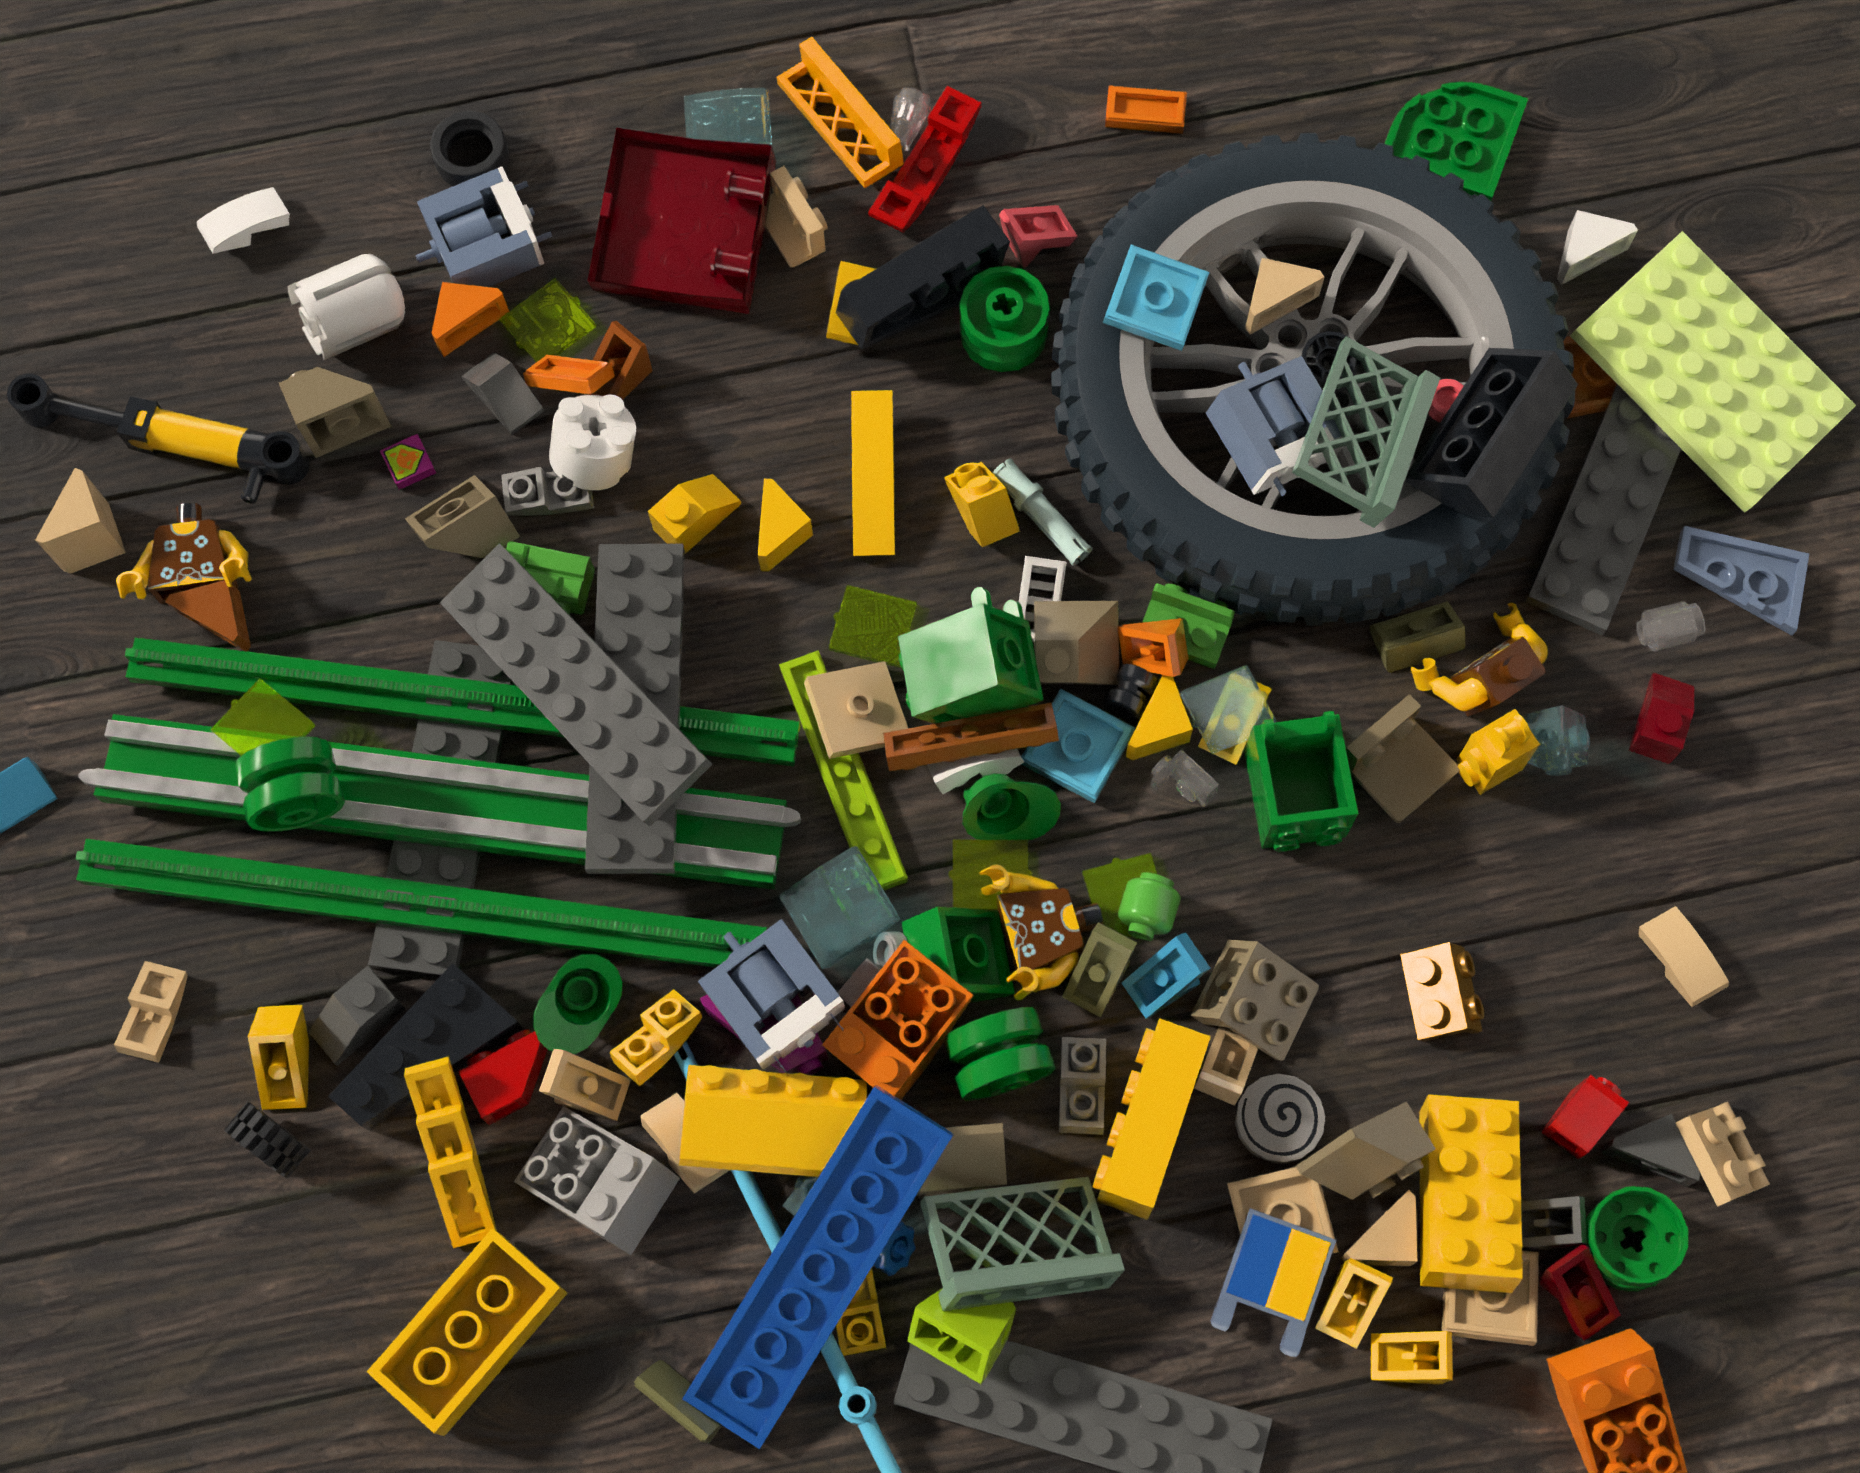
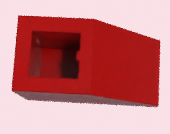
M527 1029L514 1034L506 1041L507 1046L494 1053L488 1050L471 1057L466 1062L468 1067L458 1071L481 1118L488 1125L529 1104L547 1049L538 1040L535 1031L531 1033Z
M1590 1075L1569 1092L1541 1133L1579 1160L1590 1152L1629 1102L1620 1096L1622 1092L1614 1083L1606 1078L1598 1077L1596 1079Z

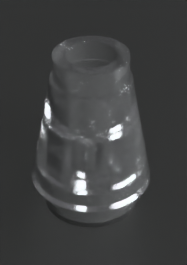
M908 87L902 88L900 94L894 96L890 129L900 139L901 147L904 151L910 149L911 143H913L931 112L929 106L930 97L922 91Z

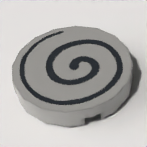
M1274 1074L1261 1077L1247 1087L1238 1102L1235 1124L1239 1139L1251 1154L1265 1161L1283 1165L1299 1161L1314 1150L1324 1132L1325 1113L1321 1099L1310 1085L1295 1076Z

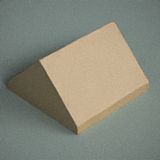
M75 468L35 540L64 572L69 574L126 553L109 503L85 473Z

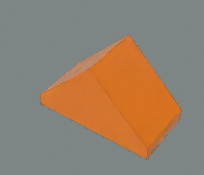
M442 282L432 336L443 357L510 313L503 293L499 288Z
M1183 618L1124 624L1117 627L1123 665L1132 664L1151 673L1171 677L1181 675L1189 659Z

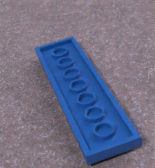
M875 1085L682 1399L760 1449L954 1134Z

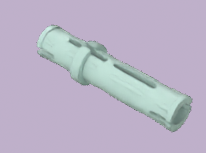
M1011 458L1005 460L1006 466L1002 462L993 471V474L1006 487L1008 494L1015 500L1013 505L1020 512L1024 510L1064 554L1072 566L1079 563L1078 558L1080 561H1083L1093 548L1088 545L1042 494L1043 488L1038 483L1033 484Z

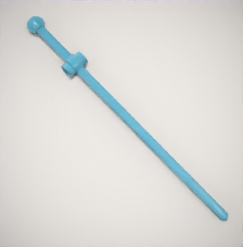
M685 1041L682 1046L688 1056L687 1059L682 1060L678 1051L674 1054V1057L687 1081L688 1065H699L688 1043ZM731 1170L771 1252H773L783 1234L751 1171ZM831 1333L820 1351L842 1393L839 1403L842 1416L849 1423L858 1425L881 1473H902L874 1418L877 1408L875 1397L870 1390L858 1386ZM858 1398L864 1399L866 1401L864 1410L860 1413L851 1412V1403Z

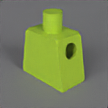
M940 1289L915 1307L907 1341L982 1384L1007 1342L1016 1307L1012 1302L942 1311L938 1296L942 1290Z

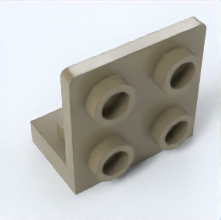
M1410 694L1346 747L1351 776L1396 823H1401L1460 771L1457 767L1458 764L1415 721L1421 705Z
M1228 940L1190 1016L1202 1024L1228 1027L1273 1059L1283 1061L1319 986L1312 979L1259 942Z

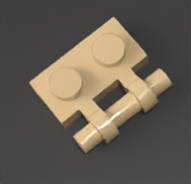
M1728 1102L1690 1115L1676 1122L1717 1207L1770 1185L1762 1169L1766 1165L1760 1153L1754 1154L1743 1132L1747 1128L1741 1116L1736 1118Z

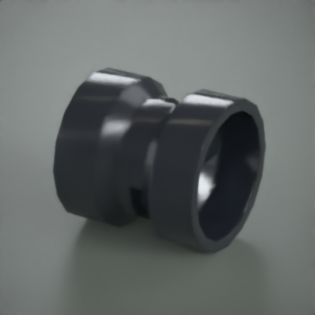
M1124 664L1117 675L1118 684L1116 688L1109 691L1104 704L1116 715L1133 722H1139L1147 707L1146 702L1149 697H1152L1159 680L1152 673L1139 666Z

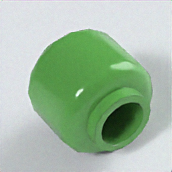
M1147 872L1141 873L1139 878H1133L1128 881L1118 911L1119 919L1129 927L1128 934L1138 939L1152 941L1154 935H1163L1171 931L1181 900L1179 893L1173 888V881L1164 876Z

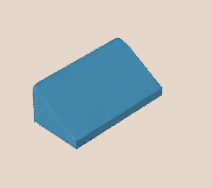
M29 757L23 758L0 772V834L58 799L39 766Z

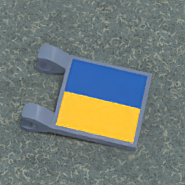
M1249 1208L1221 1293L1211 1317L1212 1326L1219 1330L1227 1331L1230 1327L1237 1301L1289 1320L1280 1343V1350L1286 1355L1297 1357L1336 1240Z

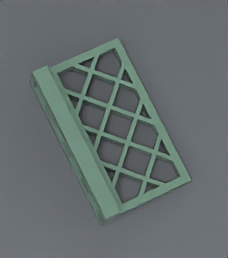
M1346 336L1340 342L1292 473L1361 510L1362 514L1359 520L1375 528L1395 510L1440 377L1427 370L1418 377ZM1348 355L1361 361L1366 373L1354 376L1346 361ZM1390 377L1402 384L1403 387L1400 394L1390 396L1382 378ZM1370 381L1378 399L1366 402L1358 384ZM1346 387L1354 405L1341 408L1334 393L1335 389ZM1382 407L1390 423L1389 426L1378 429L1370 410ZM1358 413L1367 432L1354 435L1346 416ZM1334 419L1343 438L1329 441L1322 425L1323 422ZM1371 440L1378 457L1367 462L1358 443ZM1347 446L1355 465L1342 468L1334 449ZM1322 452L1330 472L1323 473L1308 465L1311 455ZM1359 473L1366 487L1365 494L1363 495L1352 489L1346 476Z
M1089 1177L924 1196L920 1201L943 1286L938 1294L942 1311L1107 1289L1125 1271L1120 1253L1112 1254ZM1079 1192L1084 1208L1080 1216L1058 1202L1063 1193ZM1031 1197L1047 1208L1039 1222L1017 1207L1022 1198ZM990 1202L1006 1213L998 1227L975 1212L980 1203ZM949 1207L964 1218L956 1233L939 1221L936 1209ZM1051 1212L1073 1226L1065 1240L1044 1226ZM1010 1217L1032 1231L1025 1245H1022L1002 1231ZM968 1222L991 1236L983 1251L960 1236ZM1078 1230L1094 1241L1097 1253L1086 1255L1070 1244ZM1037 1235L1059 1249L1054 1259L1044 1260L1029 1249ZM995 1241H998L1018 1255L1012 1265L1003 1266L987 1255ZM953 1246L976 1260L971 1270L953 1272L949 1252ZM1022 1259L1027 1261V1263H1021ZM981 1264H982L984 1267H986V1268L978 1269Z

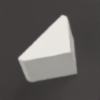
M1577 210L1568 230L1557 276L1560 284L1562 285L1628 250L1638 231L1633 223Z

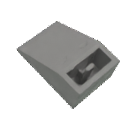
M563 1106L514 1182L606 1241L632 1255L680 1178L655 1158Z

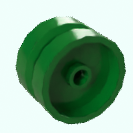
M1011 266L989 268L972 278L964 288L960 301L962 346L972 360L986 369L999 372L1019 370L1035 361L1044 350L1049 326L1050 308L1048 295L1040 281L1027 271Z
M318 737L280 739L247 751L237 759L234 768L239 788L244 793H248L245 796L243 806L247 823L252 829L265 832L302 828L325 820L343 808L345 799L341 783L336 776L331 775L335 770L336 763L332 747L327 740Z
M1021 1007L988 1015L969 1022L945 1036L943 1042L949 1060L955 1064L966 1065L956 1076L963 1100H980L1011 1092L1043 1079L1056 1069L1049 1047L1039 1043H1032L1043 1031L1036 1009L1033 1007Z

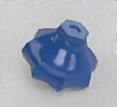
M902 1221L899 1222L875 1261L874 1267L882 1269L888 1276L894 1275L900 1268L908 1267L910 1256L916 1249L912 1226H907Z

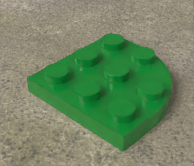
M1452 82L1442 84L1441 89L1428 92L1422 96L1419 93L1403 106L1395 117L1384 144L1393 146L1394 156L1402 159L1404 157L1412 159L1415 155L1429 160V170L1442 177L1452 172L1464 180L1463 190L1469 195L1475 194L1479 196L1483 194L1491 201L1528 98L1480 83Z

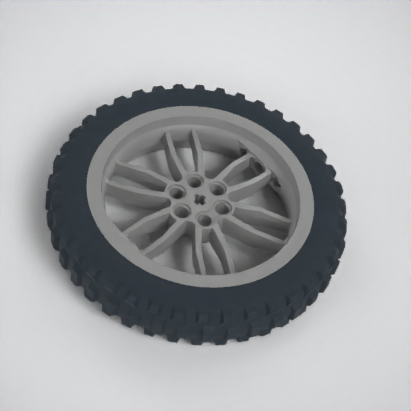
M1301 133L1297 141L1282 142L1279 135L1263 136L1261 142L1248 144L1247 148L1238 141L1225 145L1221 154L1211 156L1210 158L1206 154H1200L1191 158L1189 164L1176 169L1175 172L1168 170L1156 178L1155 185L1145 192H1138L1128 201V206L1125 205L1104 226L1103 235H1099L1091 245L1084 259L1085 263L1078 264L1072 276L1069 291L1070 298L1063 300L1059 313V322L1062 324L1063 330L1055 333L1052 360L1059 364V369L1053 371L1051 375L1052 395L1059 397L1061 402L1055 409L1058 434L1068 437L1069 443L1065 447V455L1070 467L1080 469L1084 477L1082 479L1081 491L1088 503H1099L1102 508L1100 519L1108 530H1112V532L1120 531L1127 538L1126 548L1140 561L1144 562L1150 559L1155 563L1156 575L1167 582L1170 580L1175 583L1182 581L1189 585L1190 595L1212 603L1217 599L1225 601L1228 608L1234 610L1239 615H1242L1244 612L1254 614L1256 611L1264 612L1266 621L1295 623L1297 617H1304L1307 626H1322L1324 622H1337L1339 617H1343L1346 623L1361 622L1378 618L1380 611L1386 617L1397 614L1402 609L1418 605L1419 601L1424 603L1435 598L1436 595L1442 596L1453 590L1456 585L1469 578L1471 573L1476 574L1487 566L1497 550L1504 551L1515 540L1522 520L1531 519L1542 501L1538 495L1539 489H1548L1552 484L1560 466V463L1554 458L1555 453L1563 452L1570 430L1563 422L1565 418L1569 417L1574 407L1575 390L1494 518L1460 514L1411 486L1405 480L1395 510L1373 528L1359 520L1362 514L1361 510L1354 514L1340 516H1307L1273 510L1281 496L1277 487L1273 489L1271 487L1262 506L1254 504L1227 491L1239 471L1232 457L1219 481L1215 483L1199 471L1182 454L1166 432L1158 413H1206L1221 390L1246 379L1213 388L1153 392L1151 380L1152 368L1208 369L1243 376L1238 368V365L1242 362L1247 364L1253 375L1263 373L1300 357L1307 341L1316 334L1326 331L1340 332L1357 341L1380 313L1400 274L1416 284L1435 302L1451 323L1459 338L1415 337L1366 346L1368 349L1397 365L1411 362L1467 359L1470 375L1488 348L1553 350L1572 375L1574 369L1573 355L1569 351L1564 350V340L1569 332L1566 318L1557 315L1554 308L1559 298L1557 290L1553 283L1543 282L1539 274L1542 262L1536 252L1532 249H1523L1520 245L1521 231L1510 220L1501 223L1492 214L1494 203L1483 194L1479 196L1475 194L1469 195L1463 190V179L1452 172L1442 177L1430 171V161L1418 155H1415L1412 159L1407 157L1402 159L1394 156L1393 146L1379 142L1373 150L1356 146V139L1351 136L1340 135L1338 140L1327 139L1326 142H1319L1316 133ZM1315 244L1345 249L1332 272L1318 318L1315 320H1305L1301 318L1298 310L1295 309L1249 335L1245 327L1250 305L1239 297L1222 276L1223 273L1229 271L1241 261L1242 264L1247 263L1257 278L1261 259H1267L1260 249L1269 246ZM1130 245L1210 272L1205 285L1228 319L1260 350L1213 344L1185 345L1182 351L1172 347H1153L1155 341L1104 324L1103 320ZM1359 253L1389 266L1390 269L1377 292L1348 321L1337 314H1333L1332 311L1337 291L1356 254ZM1290 340L1297 346L1286 347L1279 341ZM1324 361L1323 363L1325 369H1331L1332 366L1329 365V361ZM1360 361L1358 373L1364 374L1366 371ZM1390 377L1382 378L1390 396L1400 394L1403 387L1402 384ZM1370 381L1358 384L1365 401L1378 399ZM1349 392L1337 397L1342 408L1354 405ZM1370 410L1378 429L1388 426L1373 410ZM1358 413L1346 416L1350 427L1359 434L1367 432ZM1344 446L1336 455L1342 468L1355 465L1347 446ZM1412 458L1409 470L1415 462L1414 458ZM1355 473L1346 476L1351 488L1364 495L1366 487L1360 474Z

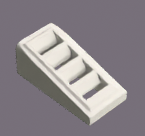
M1025 556L1019 603L1022 606L1024 619L1034 621V613L1026 612L1027 604L1034 605V601H1061L1067 562ZM1031 572L1056 576L1055 583L1030 580ZM1029 588L1053 592V599L1028 596ZM1030 629L1032 641L1034 642V630Z

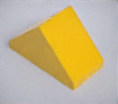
M764 479L758 560L761 571H770L813 536L811 519L773 479Z
M1162 675L1128 743L1127 758L1136 760L1190 742L1193 728L1173 677Z
M1349 1258L1339 1269L1315 1329L1357 1349L1390 1287L1393 1277L1353 1258Z
M1452 1332L1371 1334V1380L1443 1384L1453 1380Z

